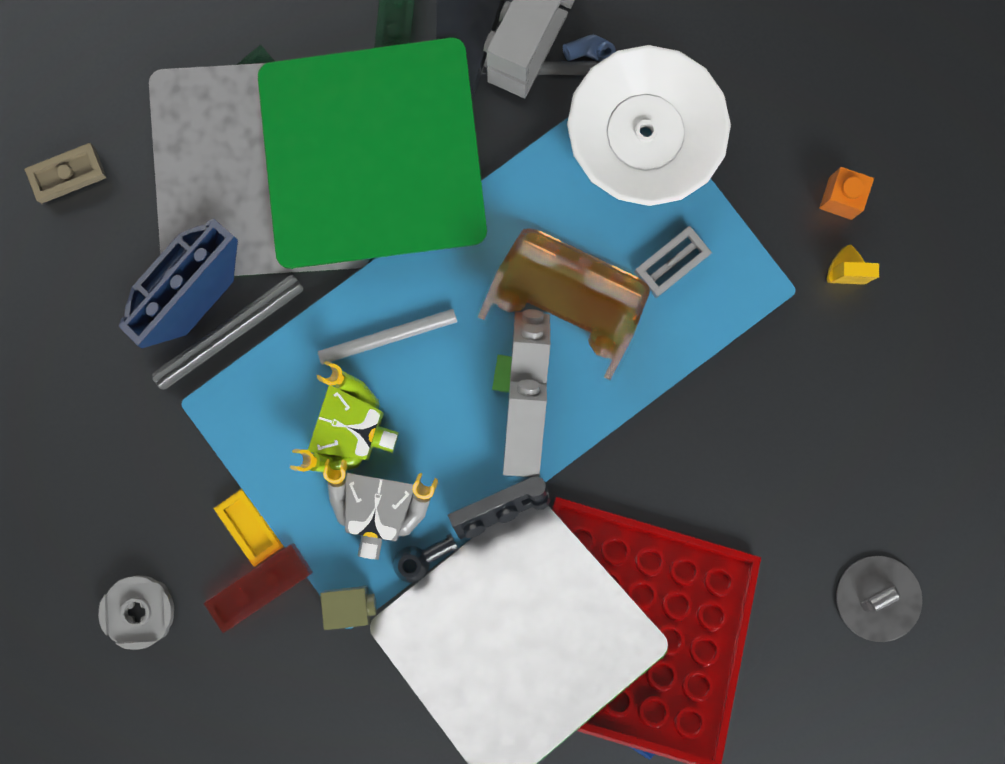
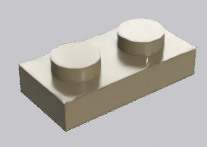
M91 143L24 169L35 198L41 204L107 178L96 149Z

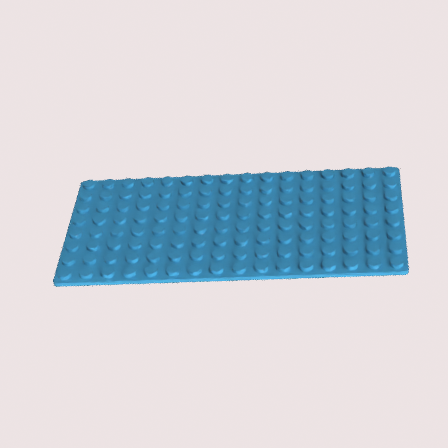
M566 118L481 181L487 224V236L482 243L466 247L375 258L184 398L182 408L319 595L325 590L368 586V593L375 594L376 608L378 609L411 584L401 580L393 568L394 558L401 549L408 546H416L424 550L445 539L446 535L450 533L458 547L462 546L471 538L459 539L452 527L448 514L530 478L503 475L509 393L492 390L498 354L512 357L515 312L535 309L543 312V314H550L551 345L547 375V404L539 475L540 478L547 482L795 294L794 285L711 178L706 184L678 201L647 206L618 200L592 183L573 156L567 127L568 118ZM643 127L640 129V133L643 136L649 137L652 135L649 128ZM690 226L712 253L658 298H655L649 287L647 288L644 285L643 280L634 271ZM687 237L646 270V272L651 276L692 243V241ZM697 248L656 280L655 283L658 286L662 285L701 252ZM453 309L457 319L456 323L332 361L342 371L363 381L379 399V410L384 413L380 426L399 432L393 453L373 447L370 459L362 460L357 468L347 470L345 478L347 473L414 484L418 474L423 473L421 483L425 486H432L434 478L438 480V485L430 499L425 518L409 535L399 536L397 541L383 539L379 560L359 557L358 550L361 535L346 533L345 526L338 523L329 501L328 481L324 478L323 472L311 470L302 472L290 468V465L300 466L303 462V456L300 453H292V450H308L329 386L320 382L317 379V375L326 379L332 374L330 366L321 364L318 351ZM451 551L441 556L440 558L430 562L429 570L454 551ZM413 559L404 561V569L406 571L414 572L416 570L417 564Z

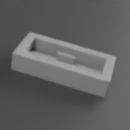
M688 226L636 268L634 273L638 277L640 276L644 285L647 288L649 287L655 298H658L712 252L695 231ZM687 237L692 241V243L651 276L646 272V270ZM697 248L701 252L662 285L658 286L655 283L656 280Z

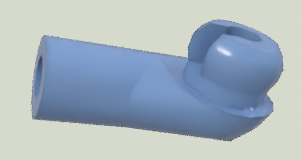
M594 34L563 45V53L568 61L582 56L595 61H602L616 52V48L611 42Z

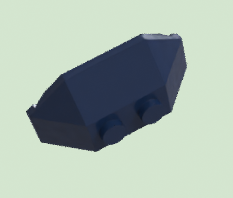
M215 219L207 221L205 225L196 226L178 234L132 286L125 306L124 317L121 318L119 323L120 329L140 348L187 335L233 283L238 239Z

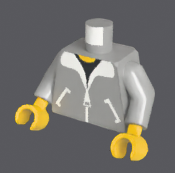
M327 459L323 471L324 478L328 481L329 501L338 523L345 526L346 533L361 535L358 556L379 560L383 539L397 541L399 536L409 535L425 518L430 499L438 485L436 478H434L432 486L423 485L421 483L423 473L418 474L414 484L347 473L345 478L347 461L344 459L341 461L340 470H333L329 465L330 460Z

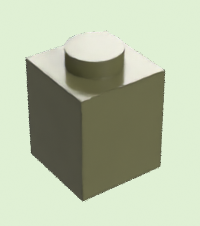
M368 586L325 590L320 593L324 630L366 626L371 623V616L377 615L375 594L368 593Z

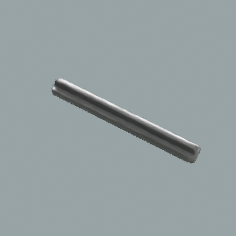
M294 275L288 276L153 372L151 376L155 384L160 389H167L303 291V287Z

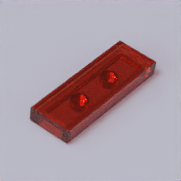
M292 543L206 601L204 605L222 633H225L304 580L313 571L296 545Z

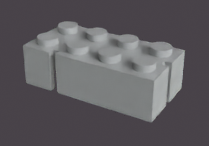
M575 0L506 1L499 16L500 26L496 32L491 31L484 44L483 51L487 52L484 67L487 68L488 82L522 98H526L568 15V12L559 8V6L562 5L571 9Z

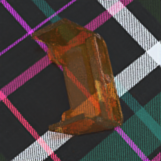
M527 228L521 231L497 270L478 318L485 320L493 304H497L500 309L507 312L520 311L524 309L527 303L534 305L590 332L588 342L592 350L598 356L611 359L604 378L611 380L634 336L648 299L650 288L642 279L546 233Z

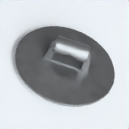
M885 556L866 557L853 563L842 575L836 594L838 611L847 627L858 636L875 642H888L907 634L917 623L922 610V591L915 575L901 562Z

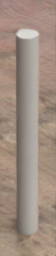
M450 309L318 351V356L323 365L325 361L339 360L456 323L457 319L454 310Z

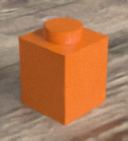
M840 167L829 177L819 209L852 220L864 211L874 178Z

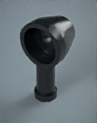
M451 533L446 535L445 539L424 550L416 546L405 547L394 558V571L405 582L413 583L420 581L427 574L430 562L451 551L455 552L459 547ZM413 559L416 562L417 568L414 572H408L404 569L405 560Z

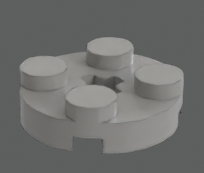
M132 576L124 578L115 583L102 598L98 613L99 623L106 636L109 635L113 641L117 642L115 644L130 650L143 649L155 644L169 632L174 619L173 599L166 585L151 577ZM135 602L140 603L141 608H145L146 614L141 617V622L139 623L135 622L134 616L128 615V609L134 608Z

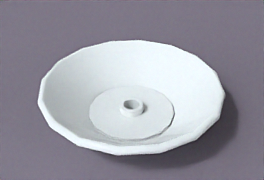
M645 45L618 50L590 68L573 93L567 127L573 156L592 183L618 200L652 206L682 200L710 180L726 155L731 123L725 95L705 67L680 51ZM647 127L651 130L652 135L645 137L640 133V129Z

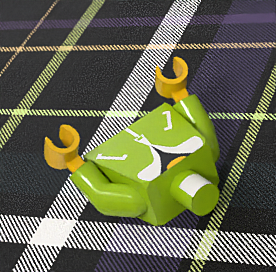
M323 362L331 367L332 374L326 379L317 375V379L329 386L308 450H292V453H300L303 456V462L300 466L290 465V468L302 472L308 470L323 472L325 462L329 459L330 467L333 470H340L341 461L344 459L347 461V471L357 468L362 460H369L373 447L393 453L399 432L380 426L384 413L379 410V399L363 381L342 371L338 365L332 362Z

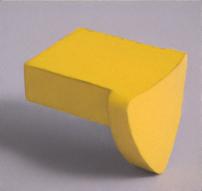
M847 245L833 259L826 279L828 283L867 284L879 278V263H865L859 252L852 245Z

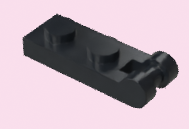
M534 476L450 513L448 517L459 539L465 537L473 538L482 534L487 527L498 522L507 523L514 520L520 512L531 507L536 510L545 509L550 504L551 498L545 481L540 477Z

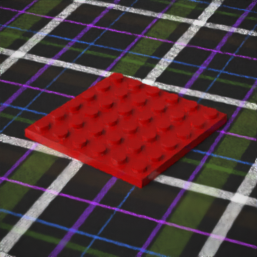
M556 497L552 507L553 512L664 634L668 642L667 653L662 659L577 731L686 764H722L761 557Z

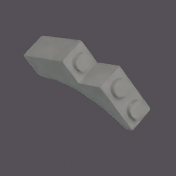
M535 309L515 312L503 465V475L539 477L551 343L550 314H543V312Z

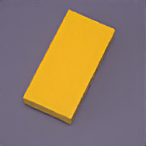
M242 489L213 508L253 567L284 547Z

